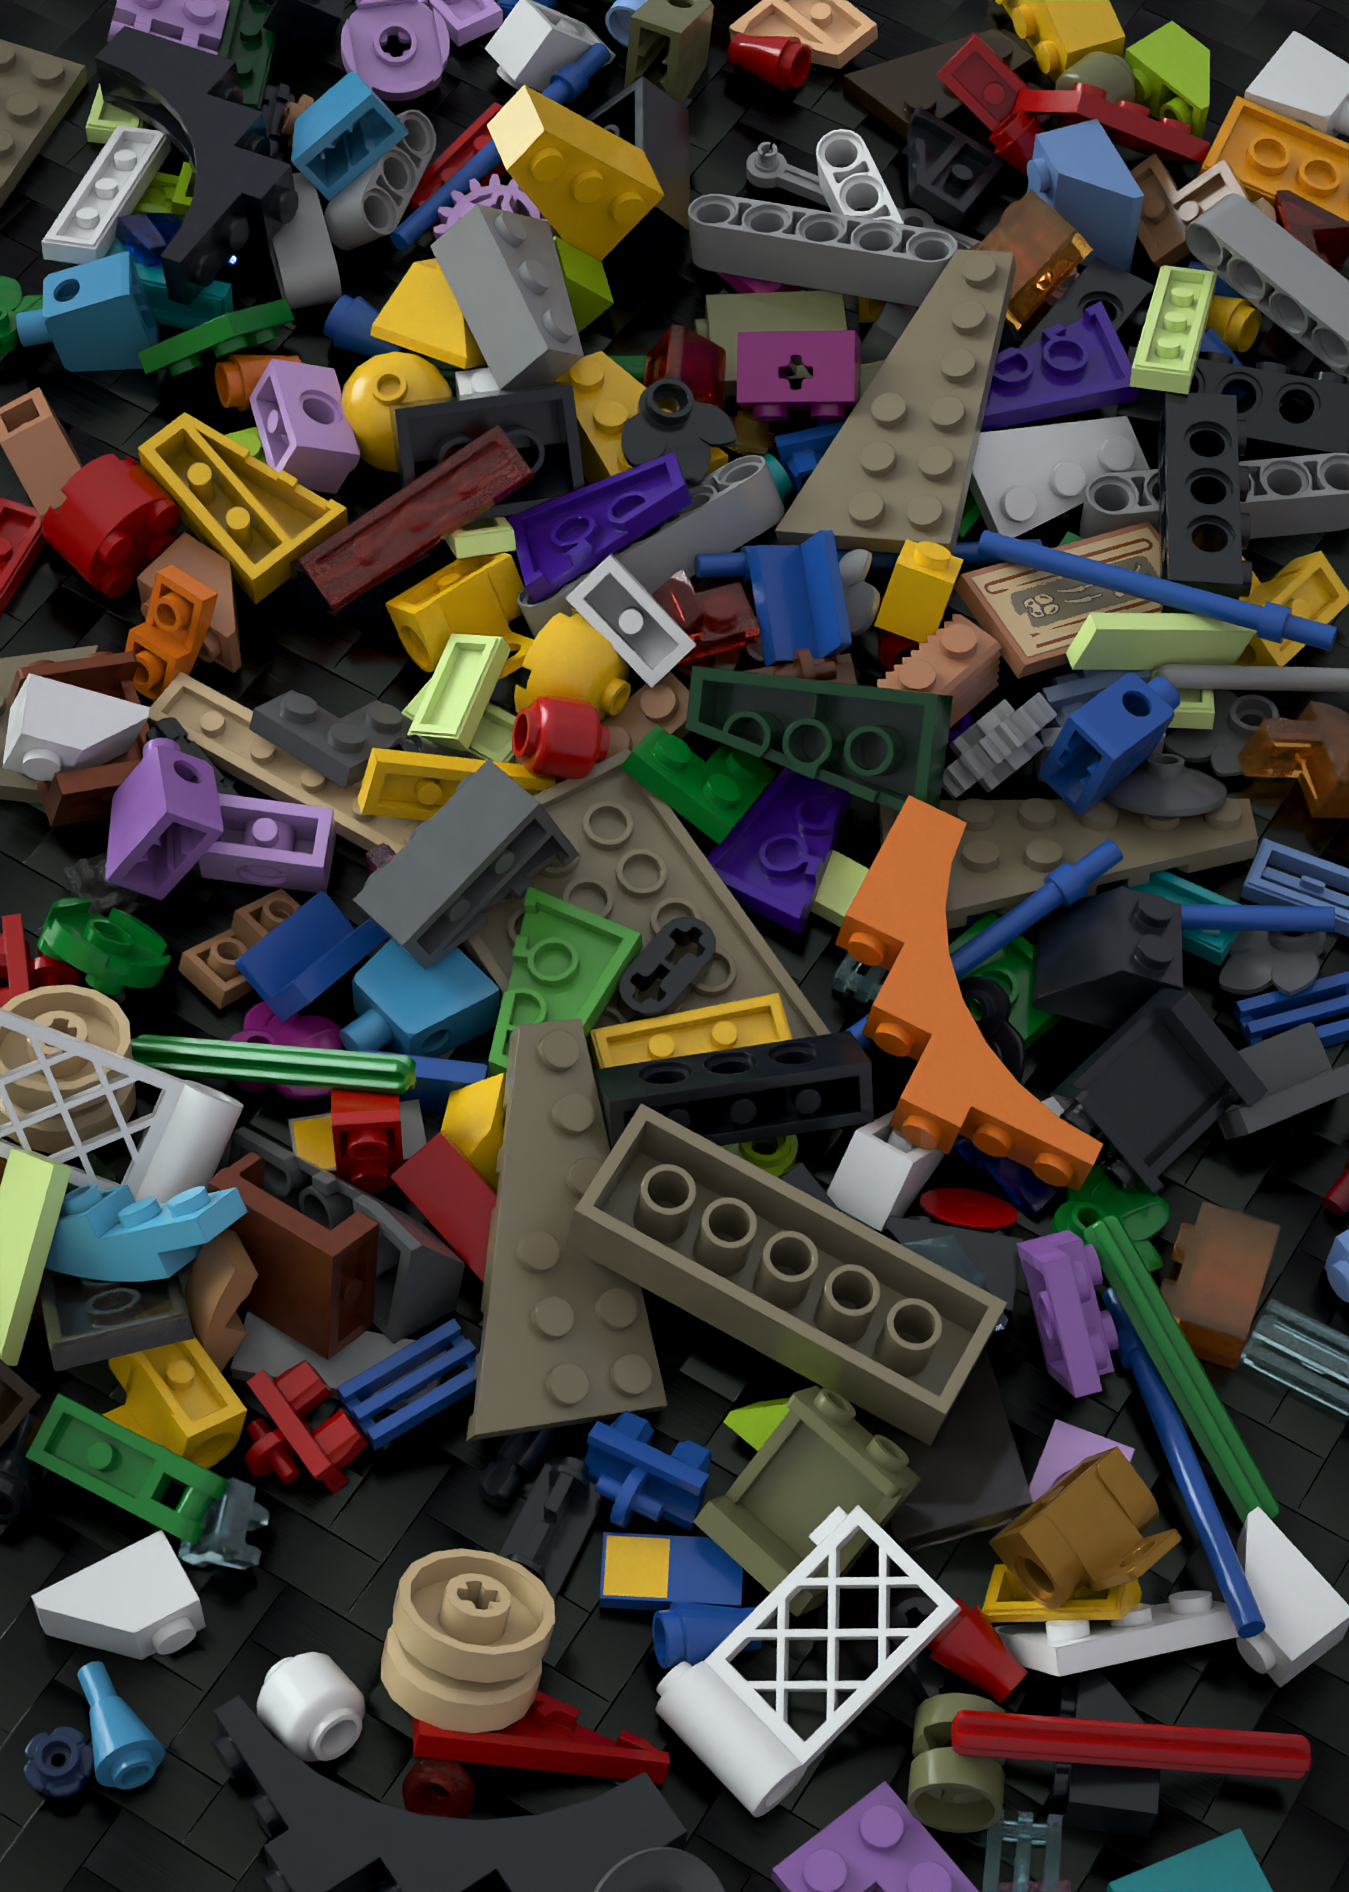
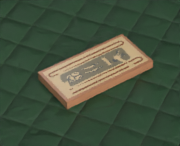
M1150 521L1052 548L1160 578L1159 534ZM1008 561L963 573L954 587L983 630L999 642L1002 647L999 650L1000 654L1018 679L1070 663L1066 652L1091 612L1161 613V604Z

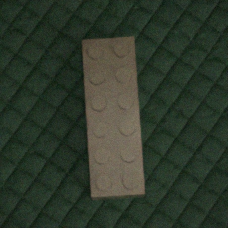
M643 1104L639 1106L575 1207L566 1244L820 1386L837 1392L849 1402L929 1446L932 1445L1007 1305V1302Z

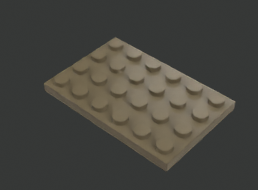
M628 748L595 764L593 770L585 778L566 779L533 796L540 802L580 854V856L566 866L556 859L529 880L534 883L535 889L640 932L643 943L641 951L663 926L672 919L694 917L705 922L712 929L716 938L713 965L708 974L674 1013L779 993L793 1039L831 1034L670 806L620 768L631 753ZM511 893L483 914L487 917L488 924L461 943L475 965L500 988V1002H502L503 994L508 989L514 963L512 954L516 936L520 935L525 914L524 901L526 896L518 900ZM691 941L684 947L676 944L671 964L675 966L687 953L696 955L698 945ZM657 978L646 991H641L637 988L635 1000L643 1003L650 997L657 1001L659 986L662 980ZM618 988L592 1030L628 1023L620 1014L617 1006ZM588 1035L586 1038V1043L593 1070L596 1069V1066L590 1048Z

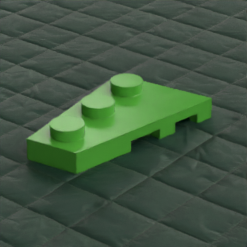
M529 886L524 901L525 914L520 935L516 936L512 954L514 963L507 992L503 994L488 1062L491 1074L507 1073L510 1036L518 1025L581 1018L585 1038H587L590 1030H592L617 990L622 974L643 948L641 933Z

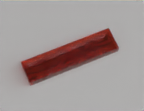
M497 425L299 558L298 561L335 613L534 478L532 470L499 425Z

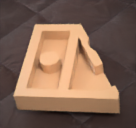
M762 0L729 26L731 40L737 33L756 36L798 37L801 44L809 46L812 55L811 63L836 69L842 68L878 38L877 24L847 0Z

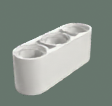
M845 129L833 130L825 134L817 144L816 158L820 188L831 212L904 224L870 152L859 134ZM841 164H847V165H849V166L843 167V168L835 167V166L841 165ZM863 207L871 208L870 210L863 212L855 211L856 209Z

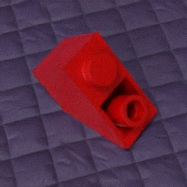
M331 1089V1122L337 1177L367 1193H378L389 1187L398 1186L390 1176L404 1164L399 1095Z

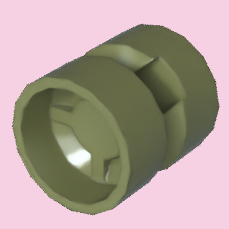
M964 1693L938 1694L925 1699L916 1708L912 1753L915 1759L911 1762L907 1808L912 1817L922 1824L940 1831L969 1833L990 1828L1001 1819L1005 1780L1002 1766L1005 1764L1006 1758L957 1754L952 1748L951 1726L953 1718L961 1710L1005 1713V1711L993 1701L977 1695Z

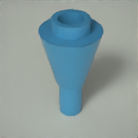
M100 1661L90 1662L80 1668L77 1677L91 1708L89 1717L96 1780L106 1787H117L119 1789L136 1788L153 1777L156 1768L163 1761L165 1748L123 1698L117 1695L104 1663Z

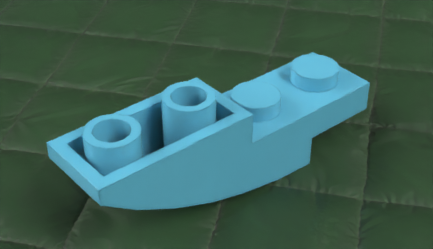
M96 1183L87 1184L74 1189L64 1196L45 1268L76 1277L111 1282H143L170 1278L198 1256L203 1244L211 1241L248 1211L237 1187L208 1193L205 1186H197L174 1196L166 1203L159 1204L156 1197H148L136 1202L128 1184L105 1190H99Z

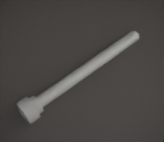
M1164 664L1156 672V677L1167 679L1176 689L1349 692V668Z

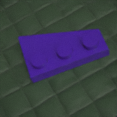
M1102 301L1086 308L1083 318L1065 327L1059 322L1043 330L1040 340L1022 349L1010 347L997 354L981 432L1138 400L1140 388L1130 387L1132 365Z
M674 451L508 518L509 524L514 529L516 552L525 587L534 604L693 503L682 468Z
M785 767L745 813L720 845L718 844L710 853L707 860L740 906L802 935L853 794L818 779H812L791 771L792 769Z

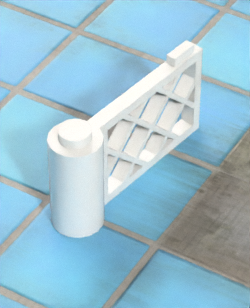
M0 1008V1029L3 1026L28 1036L38 1058L35 1061L0 1075V1096L11 1120L0 1125V1157L8 1159L11 1148L28 1150L71 1167L72 1170L68 1183L81 1187L96 1183L99 1190H105L128 1184L136 1202L144 1198L156 1197L158 1203L162 1204L168 1202L174 1196L197 1186H205L206 1190L208 1189V1181L214 1176L244 1107L242 1103L208 1086L190 1080L179 1079ZM39 1041L61 1050L45 1056ZM76 1055L92 1061L101 1084L63 1099L50 1066ZM102 1066L120 1072L123 1075L108 1081ZM43 1070L56 1103L18 1118L4 1085ZM138 1080L162 1089L152 1113L125 1123L113 1094L114 1090ZM106 1095L119 1127L81 1142L68 1110ZM61 1113L74 1146L50 1156L32 1151L23 1128ZM145 1128L136 1149L130 1134ZM16 1132L21 1146L3 1140L1 1137ZM124 1138L132 1160L122 1183L118 1184L95 1175L86 1153ZM79 1156L85 1171L63 1162Z
M859 1505L849 1514L838 1506L808 1536L817 1547L704 1661L694 1666L686 1661L681 1662L661 1680L656 1689L657 1693L661 1696L655 1708L656 1713L754 1817H760L778 1805L799 1783L807 1767L962 1610ZM862 1529L879 1546V1577H840V1550ZM890 1558L909 1577H890ZM829 1562L828 1577L814 1578ZM879 1588L878 1628L839 1629L840 1589ZM890 1588H921L938 1605L917 1628H890ZM802 1589H828V1629H789V1602ZM778 1614L777 1629H763ZM906 1639L890 1655V1640ZM777 1640L776 1681H747L730 1662L750 1641ZM789 1640H828L827 1681H788ZM839 1640H878V1668L865 1681H839ZM758 1692H776V1710ZM788 1692H827V1720L804 1741L788 1724ZM838 1692H854L838 1708Z

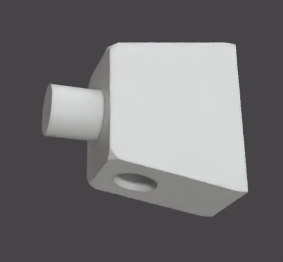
M1293 31L1246 89L1244 99L1332 137H1336L1339 133L1349 137V64L1302 34Z

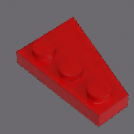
M1075 83L1073 90H1019L1013 111L1022 108L1028 116L1034 114L1062 115L1059 124L1061 127L1097 118L1107 135L1111 131L1109 139L1113 144L1149 156L1156 153L1161 160L1170 163L1203 164L1206 159L1210 142L1190 135L1192 126L1169 118H1160L1159 122L1148 118L1150 109L1137 103L1118 101L1116 105L1105 100L1107 91L1096 86Z

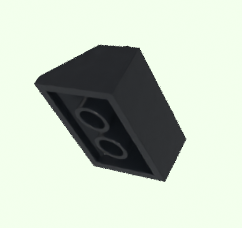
M642 76L585 117V119L643 150L665 195L604 259H651L670 245L680 242L689 233L690 169L688 110Z
M564 381L389 404L396 463L406 511L441 501L450 496L460 487L472 471L495 458L492 451L496 447L502 448L503 451L509 449L510 452L488 468L471 477L462 489L491 473L512 455L517 460L513 467L517 469L521 466L523 468L519 471L518 477L512 481L506 480L463 509L442 508L432 511L443 515L444 525L454 523L464 513L488 499L486 502L470 512L460 522L516 515L585 487L573 385ZM475 463H477L472 469H470L468 472L464 474L443 478L447 474L464 471L472 465H474ZM505 476L496 478L481 490L452 506L466 504ZM447 485L450 488L449 493L445 497L437 499L432 496L434 489L438 486ZM444 490L438 491L435 496L440 495ZM425 514L419 515L408 522L410 529L417 526L430 527L441 525V520L438 516H428L418 520Z

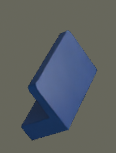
M819 530L801 545H757L747 553L765 667L793 663V651L796 649L808 648L812 658L817 659L837 656L850 647L852 639L835 538L832 530Z
M320 891L237 958L235 965L277 1018L284 1022L310 1004L389 936L370 918L354 928L327 893Z

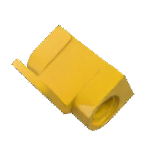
M1318 551L1293 559L1270 581L1261 583L1252 571L1249 597H1239V600L1262 607L1268 601L1292 608L1291 615L1328 624L1349 604V591L1322 551ZM1255 633L1234 665L1283 667L1306 644L1284 639L1279 644L1258 638Z
M504 552L459 558L385 603L407 653L425 672L435 671L451 633L503 637L511 651H519L506 660L499 679L508 676L522 667L525 655L534 641L512 632L508 625L523 616L517 603V596L524 588L512 556Z
M172 1307L114 1333L108 1361L109 1369L127 1393V1398L124 1405L102 1415L206 1469L216 1465L233 1450L240 1438L247 1409L176 1309Z

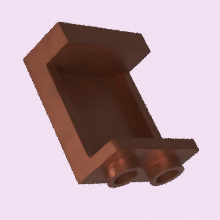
M100 651L81 659L61 662L39 660L26 667L19 668L16 671L7 700L9 709L11 708L29 673L141 705L133 684V678L138 666L135 652L129 651L113 654L109 651ZM147 721L130 750L101 766L55 773L52 782L35 780L51 827L111 817L112 798L115 791L143 759V747L147 743L146 733L150 730Z
M250 1152L230 1167L221 1169L208 1181L207 1189L208 1193L237 1187L248 1211L226 1228L237 1232L258 1273V1277L253 1283L249 1295L239 1306L329 1360L373 1326L379 1223L362 1212L357 1211L332 1230L325 1228L264 1191L265 1159L254 1152Z

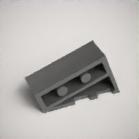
M488 759L476 772L469 774L458 784L454 795L431 819L422 822L416 827L410 836L409 842L386 866L378 868L369 876L364 889L353 901L386 935L426 970L487 925L488 920L483 914L510 893L518 900L526 896L529 886L534 888V883L529 880L556 859L566 866L580 856V854L540 802Z

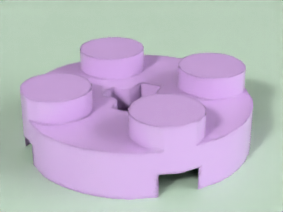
M363 0L358 4L357 10L351 14L349 20L347 19L343 26L341 58L346 72L355 71L382 100L407 101L420 97L427 91L434 90L439 85L448 63L450 39L446 23L434 8L431 11L427 5L418 2V0ZM397 35L400 43H409L410 49L403 51V55L400 57H392L390 53H386L381 49V47L387 45L388 36Z

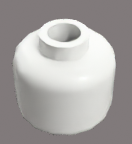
M308 1652L284 1658L268 1671L257 1700V1713L261 1723L275 1739L304 1762L329 1761L346 1753L359 1738L362 1730V1719L365 1714V1701L362 1692L328 1655Z

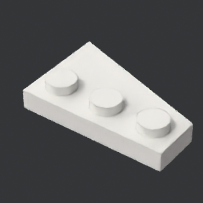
M1120 416L981 432L969 487L981 511L988 531L1015 538L1084 503L1086 488L1095 477L1107 473L1149 470L1150 468L1128 417Z
M1205 1590L1183 1591L1171 1594L1169 1596V1603L1149 1605L1139 1603L1122 1620H1050L994 1627L1016 1660L1023 1667L1058 1677L1240 1637L1226 1603L1213 1601L1212 1593Z

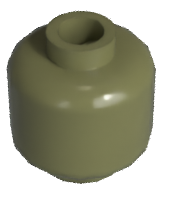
M1094 51L1086 54L1064 71L1056 81L1055 90H1073L1075 83L1096 86L1107 91L1105 100L1116 105L1118 101L1134 103L1136 80L1132 68L1120 56L1103 51Z

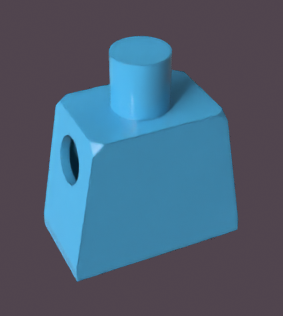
M352 71L327 90L324 95L296 119L294 123L291 162L330 201L408 135L409 132L358 74Z
M129 251L48 274L43 280V309L19 312L16 315L17 331L23 347L53 342L64 369L71 372L143 369L137 352L159 343V324Z
M390 939L355 974L351 983L354 1010L359 1017L341 1029L339 1036L347 1051L361 1049L379 1051L387 1045L394 1053L437 1058L496 1027L501 1007L500 988L458 947L425 970Z

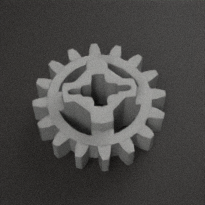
M1040 692L1016 711L1004 699L948 745L958 759L944 769L942 787L953 800L977 781L989 793L1045 747L1035 734L1058 714Z

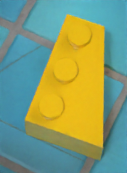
M602 351L584 356L552 383L564 381L573 385L583 472L588 484L591 485L632 468L624 458L621 436L624 424L638 414V402L646 387ZM661 409V410H663V411L673 413L672 411H670V410H668V409ZM710 447L711 458L707 475L728 463V455L720 448Z

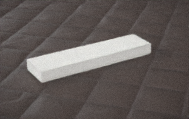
M117 126L42 240L43 259L84 264L103 258L170 153L171 141L168 137L158 130Z

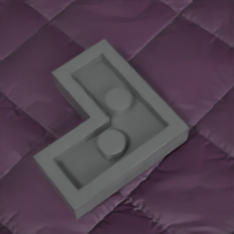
M290 690L254 708L249 729L346 789L364 778L372 748L391 749L396 739H409L407 733L413 721L403 716L396 707L378 700L339 719L318 706L311 697Z

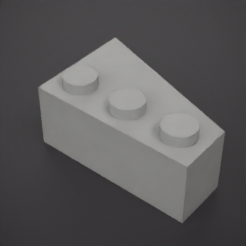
M477 204L430 245L500 390L552 383L584 356L548 221Z

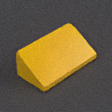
M995 1564L982 1612L990 1623L1078 1619L1122 1620L1130 1610L1140 1603L1142 1592L1138 1579L1100 1591H1094L1082 1586L1057 1609H1051L1039 1604L1029 1596L1005 1564Z

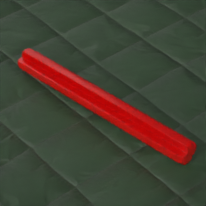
M973 1710L957 1712L951 1726L952 1748L959 1755L1291 1779L1304 1777L1311 1766L1309 1740L1303 1735Z

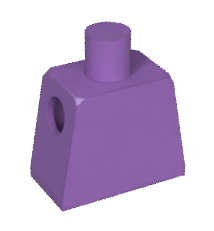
M168 738L152 739L144 745L142 761L117 788L112 798L106 882L163 900L224 832L214 769L207 761L181 752L179 744Z

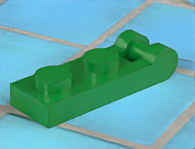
M59 1393L25 1456L194 1545L198 1544L206 1528V1525L201 1523V1520L213 1498L221 1499L229 1483V1480ZM173 1478L187 1484L175 1509L161 1502Z

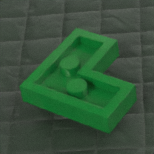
M285 298L226 313L137 352L145 374L168 369L171 378L204 366L200 356L210 351L214 352L217 359L244 348L250 350L278 339L275 328L295 319Z
M657 724L633 749L620 767L719 845L778 774V772L763 762L762 758L723 743L705 762L693 753L683 740L670 735Z

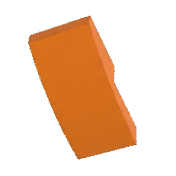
M173 564L156 571L146 621L129 630L125 652H135L138 661L133 678L135 690L154 702L180 672L189 676L207 634L219 594Z

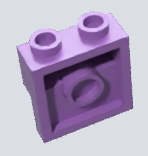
M1070 1230L1016 1243L1048 1374L1075 1398L1102 1391L1099 1375L1114 1372L1110 1351L1118 1349L1119 1343L1110 1312L1107 1309L1099 1310L1094 1285L1102 1284L1103 1277L1094 1246L1092 1244L1084 1245L1082 1238Z

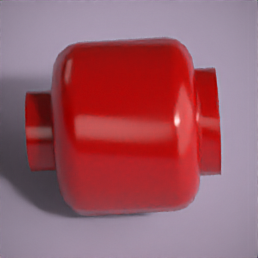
M550 695L537 697L528 708H522L516 716L512 731L513 753L517 758H521L523 766L531 775L562 780L582 779L588 776L593 770L595 763L601 762L606 758L610 743L609 729L606 725H601L598 710L590 702Z

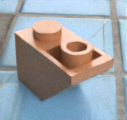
M38 387L0 407V444L43 522L49 506L58 512L67 498L60 489L83 465L66 431L42 390Z
M184 532L136 577L142 604L141 612L146 619L156 571L170 564L175 565L219 594L198 657L209 663L215 661L232 673H235L242 664L236 595L230 561Z

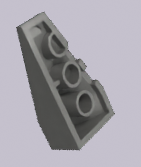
M244 1126L233 1131L228 1167L250 1152L265 1159V1192L329 1230L335 1228L357 1211L362 1212L379 1223L373 1324L393 1344L456 1310L465 1263L460 1260L457 1252L449 1244L442 1242L422 1222Z

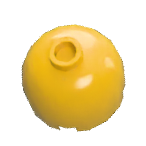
M395 351L376 355L354 370L344 384L340 403L345 419L353 429L357 444L360 445L359 459L378 470L398 473L389 404L453 396L450 385L434 364L417 354Z
M571 608L573 616L569 617L561 612L553 616L538 633L527 651L522 667L530 670L531 674L526 689L516 684L514 693L516 712L518 713L522 708H528L537 697L550 695L590 702L598 710L602 723L609 715H618L629 699L631 685L627 682L629 664L614 650L609 640L596 631L575 608Z

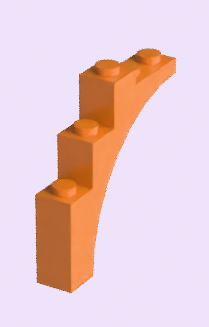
M909 795L847 910L835 945L846 949L860 963L869 966L879 965L890 971L871 1007L862 1034L873 1039L879 1048L891 1055L899 1057L908 1056L918 1061L898 1101L889 1126L901 1131L903 1137L913 1145L924 1149H937L945 1154H949L958 1134H961L971 1139L979 1150L988 1155L1008 1157L1032 1169L1033 1173L1047 1184L1057 1187L1067 1186L1079 1192L1097 1159L1103 1143L1059 1118L1018 1083L986 1043L963 1000L949 954L945 907L951 864L967 822Z

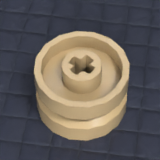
M70 984L43 986L15 996L1 1007L4 1010L133 1060L130 1022L118 1003L97 990ZM1 1026L0 1075L38 1059L28 1036ZM39 1041L45 1056L61 1050ZM77 1055L50 1066L63 1099L101 1084L92 1061ZM102 1066L108 1081L123 1075L120 1072ZM43 1070L4 1085L18 1118L56 1103ZM135 1082L113 1091L125 1123H128L137 1104ZM106 1095L68 1110L81 1142L119 1127ZM0 1096V1125H3L11 1120ZM61 1113L23 1128L28 1143L33 1150L54 1154L74 1146ZM16 1132L6 1135L21 1145Z
M462 1548L433 1552L411 1563L399 1580L393 1606V1624L388 1629L381 1657V1680L392 1700L411 1716L442 1730L475 1734L504 1729L523 1718L535 1700L542 1674V1658L548 1650L555 1624L554 1600L539 1578L521 1564L494 1553Z

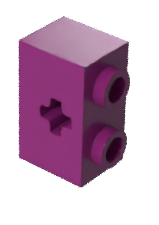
M855 330L738 332L737 404L744 412H752L753 420L783 421L787 419V411H810V418L813 420L837 421L845 419V411H852L858 403L861 376V340ZM804 365L808 373L812 375V378L803 379L801 389L795 390L786 377L796 375L797 366Z

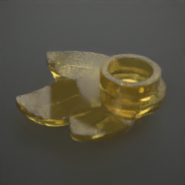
M739 410L736 417L728 415L736 430L737 441L726 446L727 448L745 456H764L769 448L774 447L776 435L768 430L771 424L770 421L753 420L752 412H744L743 410Z

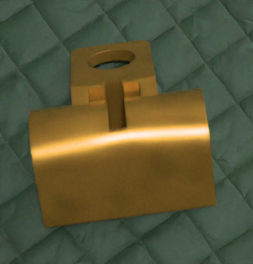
M1117 1446L1083 1459L993 1537L989 1544L1029 1596L1047 1608L1057 1609L1082 1586L1094 1591H1100L1136 1580L1180 1542L1182 1537L1176 1529L1145 1538L1142 1537L1141 1533L1158 1519L1159 1509L1151 1491Z

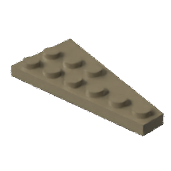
M962 249L955 251L775 529L778 544L801 545L819 530H832L836 549H864L875 552L900 553L906 539L917 543L921 541L937 543L948 549L951 555L954 556L1017 267L1014 252Z
M581 1018L518 1025L510 1036L503 1109L506 1111L503 1144L498 1150L495 1175H499L496 1206L491 1212L481 1312L484 1314L480 1352L475 1358L473 1381H477L474 1412L469 1417L467 1441L616 1419L624 1411H629L635 1415L656 1413L668 1406L641 1286L566 1245L574 1209L611 1152Z

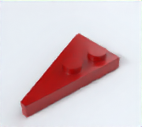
M538 1690L535 1700L525 1716L501 1730L475 1734L442 1730L412 1716L413 1754L416 1757L630 1780L646 1771L653 1783L664 1784L670 1765L669 1752L655 1748L648 1740L622 1730L616 1742L577 1724L580 1714L579 1709Z

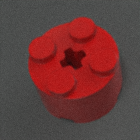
M112 453L92 460L68 479L60 489L67 496L66 500L58 512L49 506L42 525L45 540L93 588L102 591L108 598L114 599L123 595L133 584L135 575L148 567L178 539L175 535L179 529L182 517L176 500L131 456L125 454V460H120Z

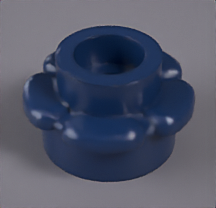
M61 1726L57 1727L50 1734L41 1732L29 1742L24 1753L28 1762L23 1768V1774L32 1789L53 1798H65L76 1794L85 1786L95 1767L93 1748L84 1743L85 1737L83 1733L72 1727ZM58 1755L64 1756L66 1760L62 1766L55 1767L52 1765L54 1757Z

